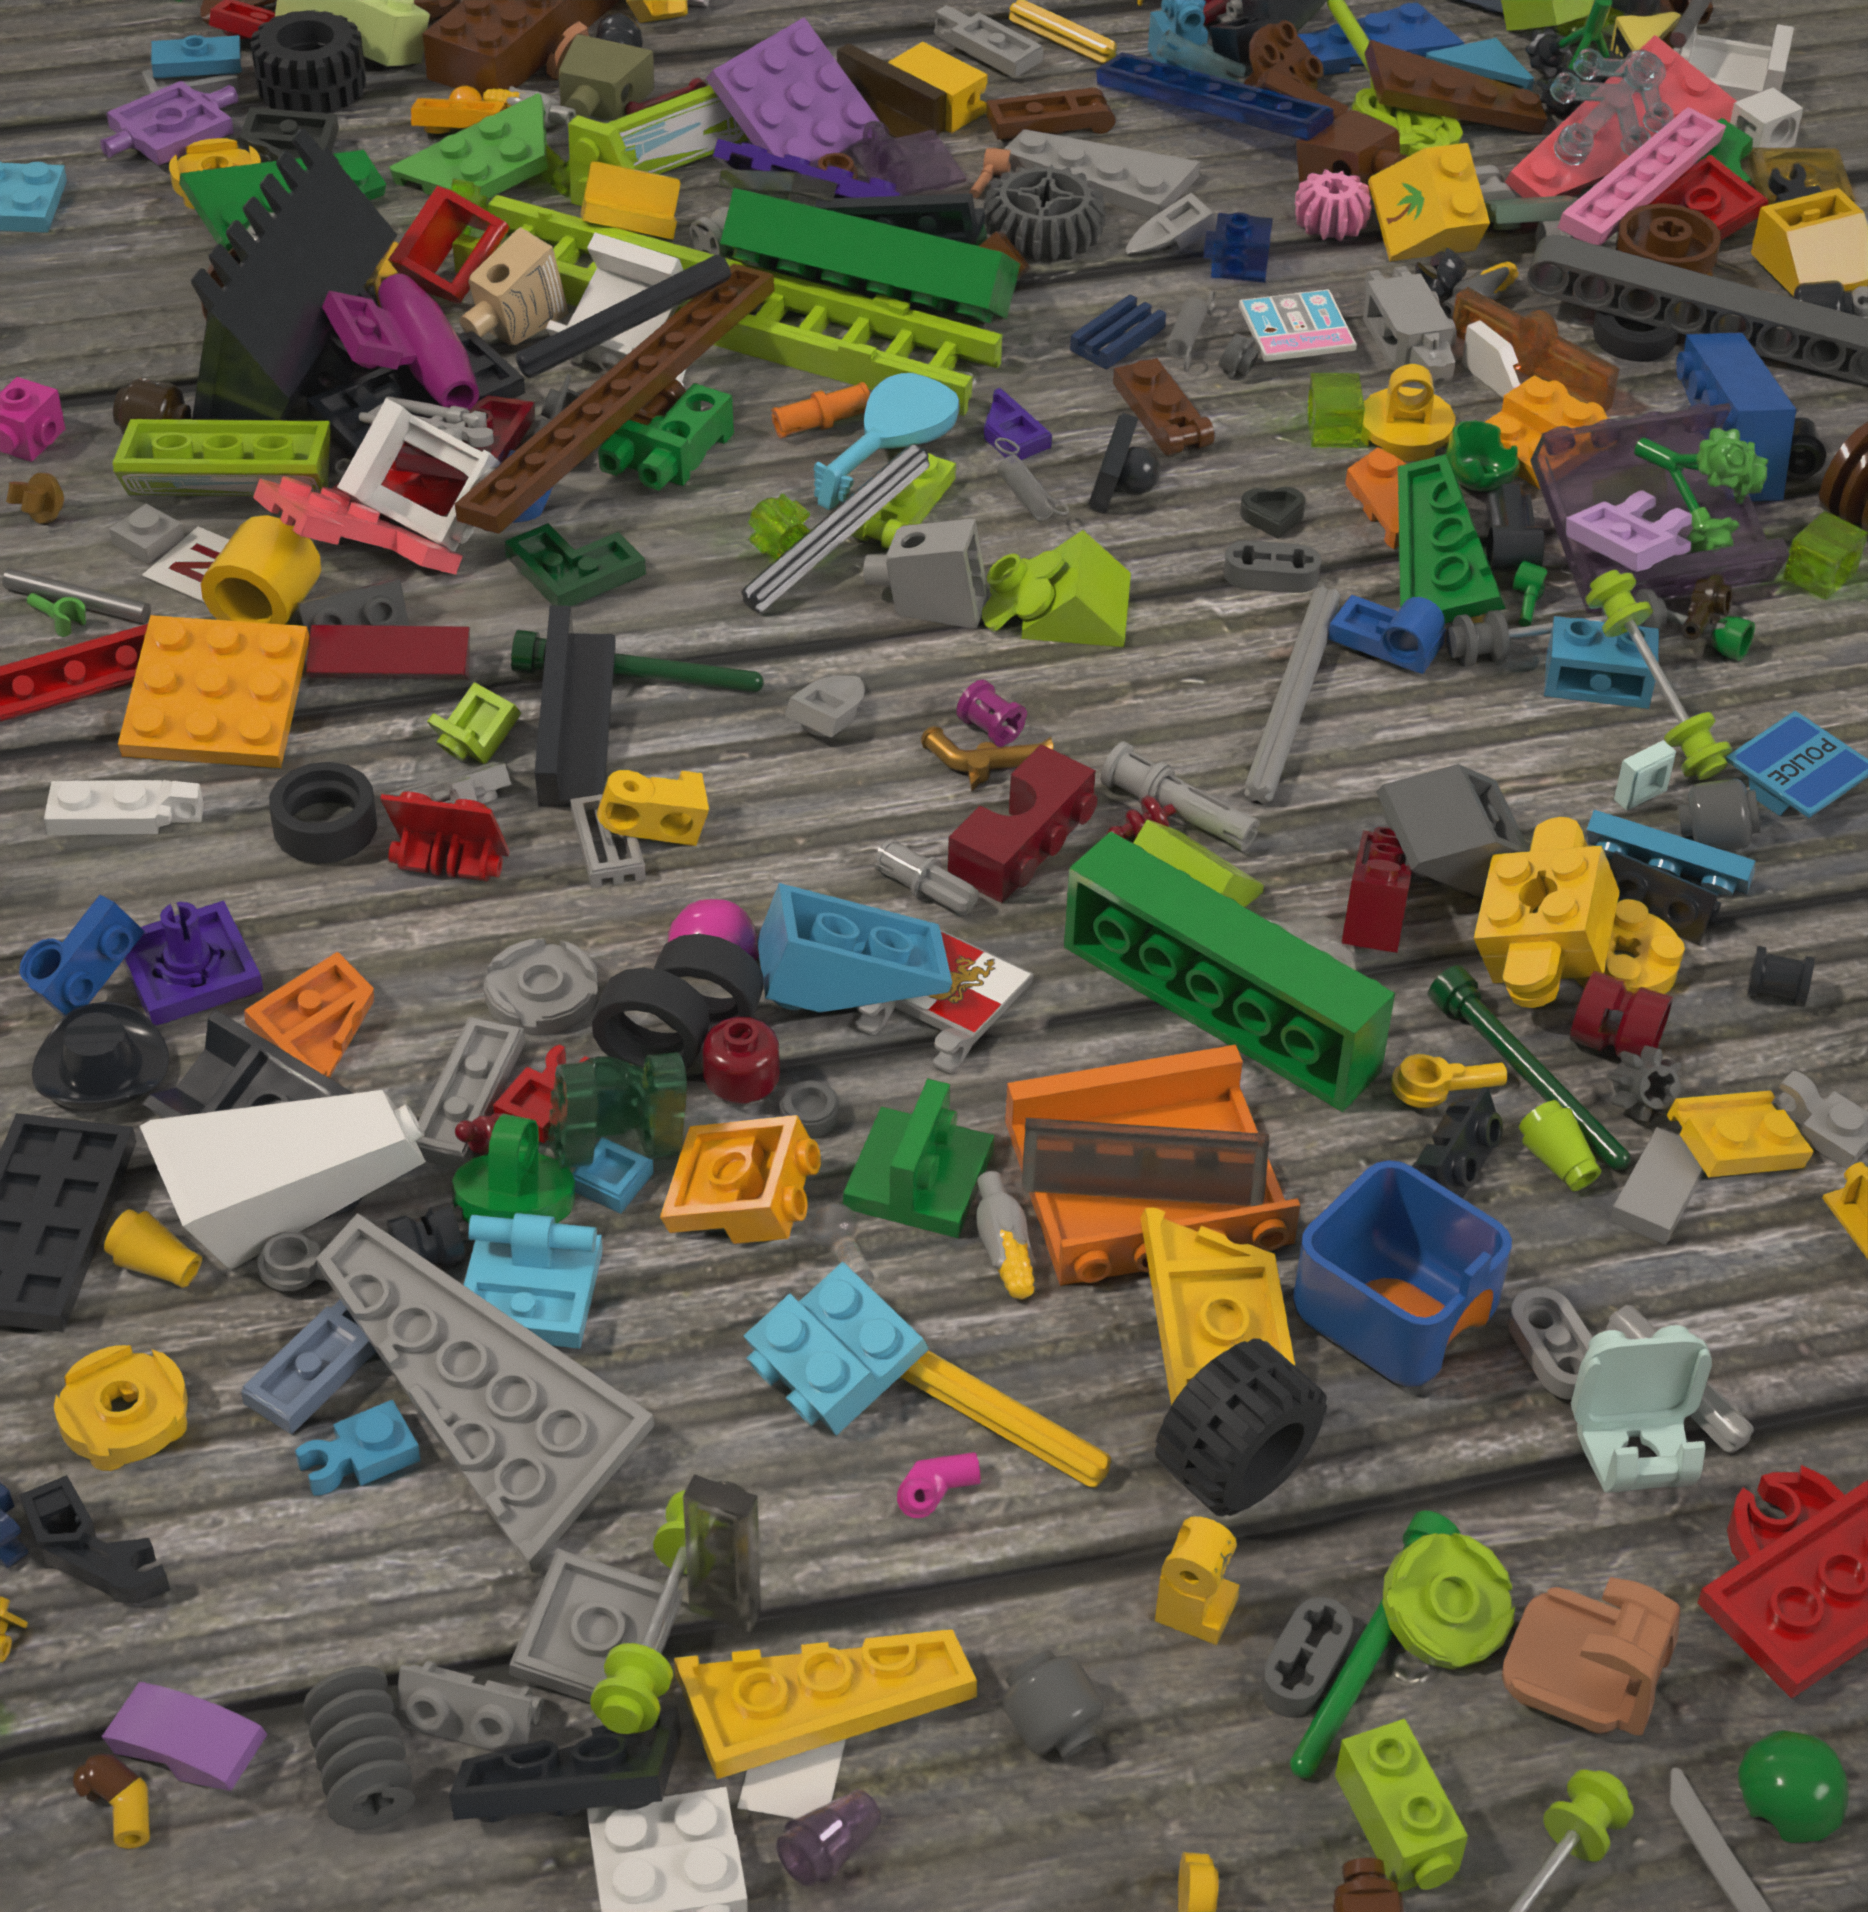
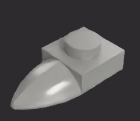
M1189 193L1143 224L1133 235L1125 251L1127 255L1147 253L1165 248L1171 244H1174L1181 251L1218 227L1213 212L1196 196Z
M831 676L816 680L789 698L785 717L800 723L802 728L811 734L833 737L854 722L858 705L864 697V684L861 678L857 676Z

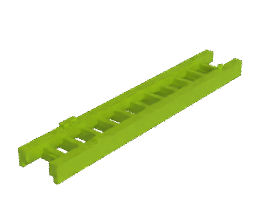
M496 195L488 204L489 212L509 225L510 229L508 232L514 233L521 227L542 241L556 245L553 251L566 304L578 306L597 269L594 261L588 268L574 265L584 253L590 255L587 247L595 232L679 259L684 270L714 256L710 253L623 229L586 222L576 216ZM461 233L452 243L455 272H459L480 238ZM725 258L729 267L732 264H737L772 273L775 291L761 302L764 305L756 316L751 314L745 316L720 338L714 346L852 385L864 382L869 390H873L886 378L901 373H914L926 376L944 384L957 394L959 399L958 415L965 416L968 411V401L972 397L973 377L952 371L958 359H965L997 369L1001 364L1002 334L910 309V303L877 294L872 299ZM688 300V301H686V302L680 304V305L678 306L676 312H678V311H679L683 306H685L690 300ZM788 310L807 315L799 327L779 322ZM830 322L850 327L841 340L822 334ZM873 334L893 339L885 352L876 350V347L865 345ZM916 346L937 352L929 364L908 359V356Z

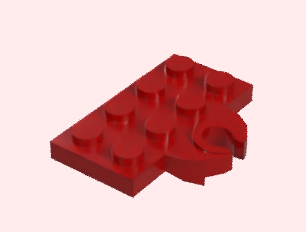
M1803 1465L1800 1466L1799 1472H1772L1762 1475L1757 1488V1492L1762 1500L1779 1507L1787 1518L1773 1519L1765 1516L1757 1508L1753 1493L1744 1487L1738 1493L1727 1527V1534L1731 1552L1740 1564L1703 1587L1697 1602L1791 1699L1868 1647V1480L1847 1494H1844L1826 1476Z

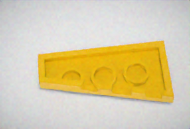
M953 1629L866 1638L862 1647L840 1650L829 1647L828 1642L801 1645V1654L761 1658L760 1649L732 1652V1661L699 1664L698 1655L674 1658L676 1678L716 1779L977 1697V1679Z

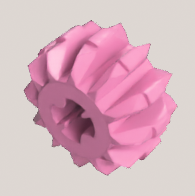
M1324 170L1322 175L1308 174L1307 180L1299 184V189L1296 192L1295 215L1297 217V225L1304 227L1308 235H1321L1323 240L1328 237H1334L1338 241H1342L1344 235L1357 237L1359 231L1366 228L1367 221L1370 219L1372 207L1370 205V186L1361 183L1360 176L1344 175L1343 170L1339 173H1331L1328 170Z

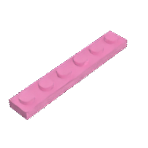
M1687 107L1562 213L1558 229L1572 235L1574 239L1601 246L1618 231L1619 223L1627 212L1640 206L1648 205L1721 141L1726 126Z

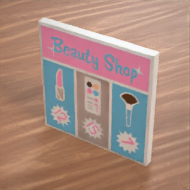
M1329 289L1239 300V308L1265 362L1356 350L1357 344Z

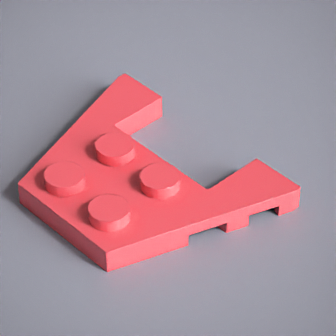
M285 476L282 477L280 484L259 479L253 498L271 513L278 515L279 511L282 512L280 520L286 525H295L293 531L300 536L338 545L340 538L344 537L391 549L423 567L457 574L462 555L379 518L380 512L370 507L354 502L349 504L351 497L342 492L327 487H322L320 493L311 492L312 487L310 485Z

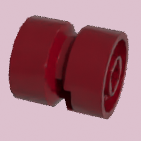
M1593 971L1580 999L1571 1028L1570 1040L1600 1051L1611 1045L1615 1047L1617 1057L1621 1058L1620 1053L1625 1051L1636 1054L1641 1058L1644 1046L1658 1048L1670 1015L1673 997L1642 986L1635 992L1628 991L1626 981ZM1613 1010L1624 1012L1620 1025L1610 1020Z

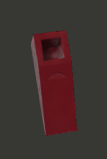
M1377 827L1374 829V832L1363 830L1351 881L1341 944L1398 953L1412 870L1409 865H1405L1402 859L1404 853L1396 834L1389 827Z

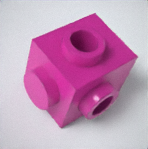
M16 377L0 392V452L32 462L55 441L66 427L58 390Z

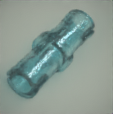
M1170 29L1165 32L1161 40L1176 46L1177 49L1173 50L1159 44L1157 56L1190 69L1189 74L1196 78H1200L1203 75L1229 88L1231 91H1235L1241 81L1226 75V71L1243 77L1246 70L1244 64H1239L1213 52V46L1206 43L1200 46L1173 33Z

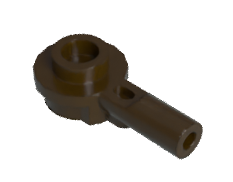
M1713 573L1710 578H1698L1692 592L1688 618L1681 626V634L1686 639H1698L1708 624L1715 625L1721 616L1729 614L1732 604V587L1725 585L1723 575Z

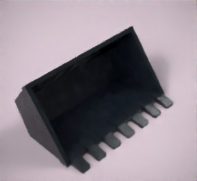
M304 128L298 130L292 142L304 165L307 167L306 171L289 151L282 152L276 161V165L291 192L288 193L271 173L267 174L260 183V189L275 215L272 217L254 196L249 198L243 207V212L258 239L255 240L239 220L233 221L226 230V236L241 263L238 264L222 244L216 245L209 254V260L224 287L221 289L204 268L199 269L191 279L193 288L204 307L208 310L192 420L285 421L301 395L310 398L333 388L330 382L322 375V371L329 372L336 379L344 383H348L354 374V365L350 362L351 357L322 306L329 291L372 299L368 292L372 288L397 234L342 168L339 160L327 146L321 149Z

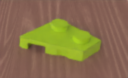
M579 115L568 123L571 203L582 206L589 167L592 161L631 169L636 168L626 155V146L617 127Z

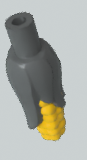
M1511 262L1500 263L1484 270L1482 273L1478 271L1473 276L1455 284L1451 298L1441 304V308L1447 318L1452 319L1459 314L1475 316L1484 311L1487 306L1492 304L1493 300L1503 296L1502 291L1515 282L1518 277L1517 266Z

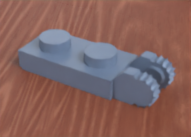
M339 1300L331 1308L325 1307L243 1386L241 1390L243 1404L292 1435L377 1351L342 1301Z

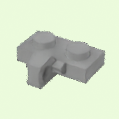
M490 762L390 793V795L400 796V793L410 791L424 794L437 802L454 804L458 799H470L483 804L497 799L496 789L511 785L505 763Z

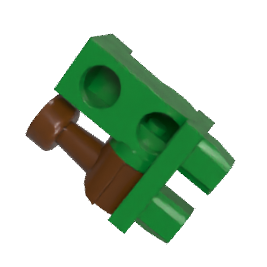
M674 379L601 444L598 449L600 470L614 476L621 474L627 467L637 470L638 478L644 486L658 491L668 482L684 486L690 479V471L699 467L706 452L716 442L725 444L733 436L732 395L693 383L686 391L684 386ZM701 401L713 404V407L709 410L701 411Z

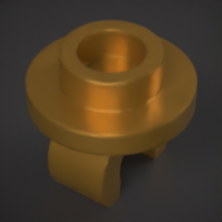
M36 473L30 478L28 483L10 482L6 502L9 504H22L21 511L28 513L37 523H51L57 518L63 507L64 494L57 479L52 474Z

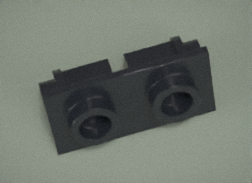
M1615 851L1610 862V868L1620 891L1618 902L1631 899L1643 903L1650 914L1666 922L1675 931L1677 936L1700 945L1708 922L1713 923L1721 907V902L1717 901L1719 894Z
M1488 1087L1481 1089L1475 1101L1462 1098L1448 1106L1444 1117L1432 1135L1434 1145L1426 1144L1417 1161L1412 1165L1413 1168L1462 1199L1468 1189L1475 1185L1480 1169L1492 1149L1496 1148L1500 1143L1503 1133L1502 1118L1499 1113H1496Z

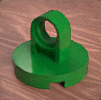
M502 1114L494 1125L489 1142V1153L473 1158L457 1169L452 1179V1203L454 1208L458 1205L463 1208V1220L468 1224L472 1215L513 1219L515 1213L552 1216L555 1219V1223H559L571 1213L575 1203V1180L571 1170L559 1160L539 1154V1130L536 1120Z

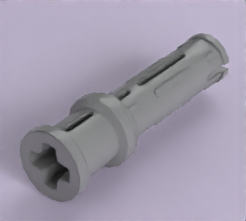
M1125 741L1118 743L1113 748L1103 765L1100 777L1101 784L1109 788L1117 785L1139 797L1140 804L1142 798L1148 795L1154 797L1161 807L1172 803L1176 810L1175 814L1201 829L1222 838L1241 851L1247 850L1258 833L1257 828L1260 826V820L1244 812L1242 813L1210 794L1185 783L1175 776V771L1172 770L1171 765L1162 761L1157 764L1134 753L1133 745Z

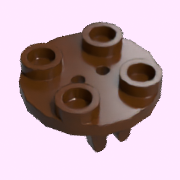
M1282 20L1277 24L1269 23L1254 33L1250 41L1249 52L1253 72L1243 82V85L1246 88L1256 85L1261 74H1264L1269 69H1273L1317 90L1318 79L1323 76L1324 68L1320 59L1311 54L1306 44L1298 37L1295 26L1287 20ZM1259 93L1254 95V99L1257 102L1268 99Z

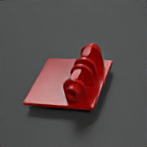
M410 791L402 792L400 796L381 794L380 800L401 839V842H391L389 862L398 864L400 870L427 873L430 864L431 873L439 875L443 868L447 848H449L446 866L449 877H456L458 873L460 878L485 882L490 877H500L503 865L502 856L509 857L510 851L492 809L470 799H458L452 804L433 801L424 794Z

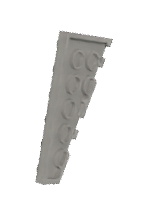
M357 1213L316 1257L319 1270L532 1573L655 1426L653 1414Z

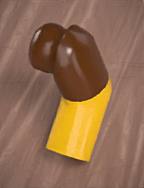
M97 1754L90 1756L86 1764L79 1766L74 1772L73 1787L80 1797L86 1795L87 1800L90 1802L103 1798L113 1806L115 1845L125 1849H133L145 1845L150 1839L149 1798L146 1782L113 1755Z

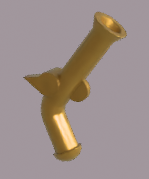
M937 726L928 727L921 737L923 748L929 749L946 766L957 771L968 772L971 791L980 783L989 779L990 770L1018 767L1040 744L1053 750L1051 737L1041 743L997 747L994 743L983 742L975 750L959 749L943 734V729Z

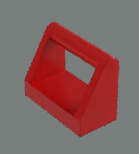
M437 186L388 261L399 274L409 276L426 293L461 304L470 290L468 281L471 274L496 251L510 227L502 219L452 190ZM467 225L485 231L452 283L435 274L453 248L452 243L464 231Z

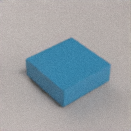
M602 1137L572 1173L575 1180V1193L621 1214L654 1174L652 1159Z

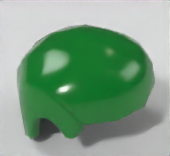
M1473 420L1462 421L1452 428L1446 456L1459 484L1478 492H1492L1498 490L1502 484H1510L1518 476L1520 469L1517 457L1518 447L1514 445L1510 449H1506L1503 446L1499 427Z
M1780 1730L1773 1731L1746 1750L1738 1768V1783L1742 1791V1798L1752 1818L1763 1817L1776 1827L1781 1839L1790 1843L1820 1841L1841 1827L1848 1808V1781L1838 1755L1826 1742L1809 1734Z

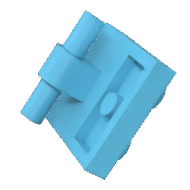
M515 1213L514 1218L509 1219L472 1215L469 1223V1240H475L464 1286L550 1345L580 1349L603 1252L602 1235H597V1228L555 1223V1219L552 1216Z

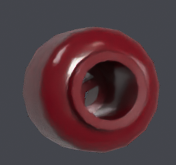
M734 1017L723 1020L713 1026L706 1035L703 1045L704 1079L709 1090L719 1099L735 1104L759 1101L769 1095L777 1085L780 1073L779 1041L774 1030L766 1023L751 1017Z

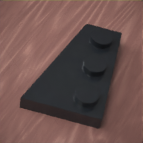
M675 1707L660 1711L655 1725L651 1729L640 1733L620 1734L602 1725L591 1728L592 1736L581 1740L574 1746L558 1749L554 1742L545 1739L464 1759L449 1794L453 1819L477 1818L482 1822L494 1823L518 1814L546 1812L552 1816H567L577 1813L584 1808L616 1806L622 1810H635L643 1808L652 1802L663 1801L681 1735L678 1709Z

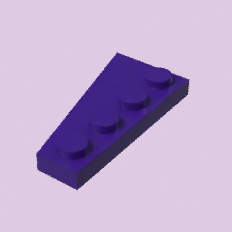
M718 138L713 154L714 158L732 172L831 199L902 196L899 192L895 191L897 185L892 182L871 177L869 183L853 179L854 173L845 169L828 166L827 170H822L810 166L811 162L806 159L785 154L784 158L769 154L767 149L748 143L739 145Z

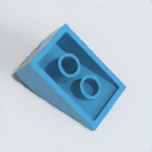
M778 883L757 938L765 999L772 1000L779 1006L790 1010L804 1008L816 1012H827L949 992L953 982L939 924Z

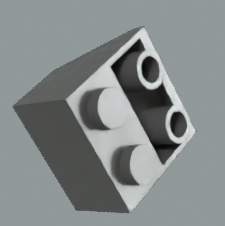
M1456 764L1386 783L1376 791L1386 812L1384 816L1385 822L1396 834L1404 852L1402 859L1405 865H1409L1415 875L1421 878L1430 877L1445 883L1459 893L1468 892L1483 898L1492 855L1530 851L1496 780L1462 765Z

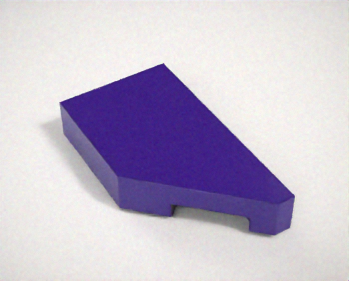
M1001 388L994 390L993 402L984 425V439L1004 458L1013 455L1003 453L995 446V441L998 438H1006L1015 442L1020 448L1019 452L1015 455L1020 460L1052 448V433ZM997 441V444L1004 450L1009 452L1017 451V448L1011 443Z

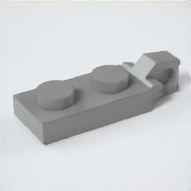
M948 5L935 11L934 34L948 44L968 53L971 57L978 58L1000 70L1003 74L1016 78L1043 61L1044 48H1042V45L979 12L969 17Z

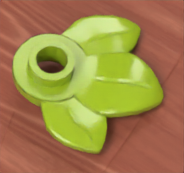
M1044 551L1030 560L1020 558L1018 554L1012 553L995 562L986 577L987 582L990 584L991 597L982 609V619L990 631H997L1014 615L1022 619H1033L1044 613L1055 596L1054 587L1049 579L1064 565V558L1056 551Z

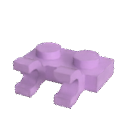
M1641 490L1617 506L1604 501L1567 517L1566 536L1587 546L1590 550L1599 552L1622 564L1625 568L1638 572L1649 569L1653 564L1673 555H1682L1691 551V542L1677 534L1683 527L1692 524V514L1677 507L1664 514L1660 520L1652 523L1642 518V515L1646 510L1656 506V497Z

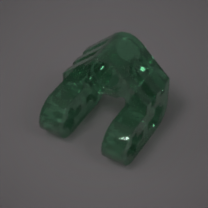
M678 1052L647 1055L644 1061V1069L610 1056H597L589 1058L584 1062L557 1065L554 1089L551 1091L550 1096L553 1108L549 1113L551 1127L548 1129V1140L560 1168L592 1165L595 1137L625 1134L629 1129H636L647 1158L679 1155L682 1150L687 1099L686 1072L681 1055Z

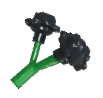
M1594 0L1585 26L1567 37L1558 35L1550 26L1544 28L1543 31L1536 29L1532 32V39L1526 46V52L1531 67L1541 71L1549 79H1540L1536 82V85L1543 91L1540 98L1541 103H1545L1547 108L1566 114L1573 106H1580L1584 102L1582 97L1578 95L1574 84L1580 74L1576 71L1591 41H1595L1599 54L1596 67L1586 75L1590 91H1596L1630 59L1623 58L1620 54L1614 55L1613 51L1608 50L1602 34V28L1611 8L1612 0ZM1583 38L1569 67H1566L1568 61L1572 58V53L1569 50L1570 45Z

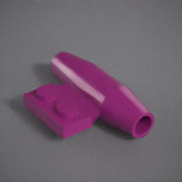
M394 274L387 277L380 284L378 297L381 308L376 306L373 299L334 291L328 292L322 308L355 363L366 368L381 366L396 370L399 365L407 364L416 381L441 406L447 408L457 406L470 410L477 403L479 389L467 350L440 306L409 276Z

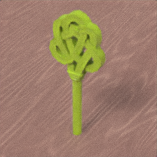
M1327 0L1326 4L1369 72L1364 55L1369 44L1368 37L1344 0ZM1371 77L1370 88L1361 89L1355 95L1351 107L1353 110L1396 127L1400 137V153L1407 157L1428 147L1460 144L1463 135L1462 128L1456 118L1379 104Z

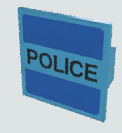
M1796 710L1726 756V761L1748 776L1750 790L1755 789L1756 800L1778 816H1781L1791 805L1810 818L1868 778V759Z

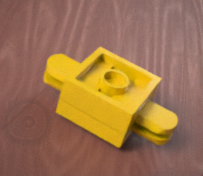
M1568 817L1548 819L1536 826L1529 852L1492 855L1474 941L1492 982L1505 983L1512 1001L1521 1007L1535 1008L1554 1001L1559 991L1561 979L1590 977L1593 971L1604 973L1620 891L1602 845L1588 847L1583 831L1577 821Z

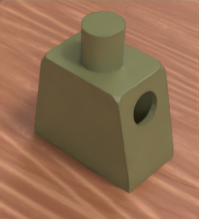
M577 34L559 69L561 106L573 108L576 111V116L579 115L585 118L592 116L609 121L622 118L626 115L625 106L630 101L640 103L655 89L653 51Z

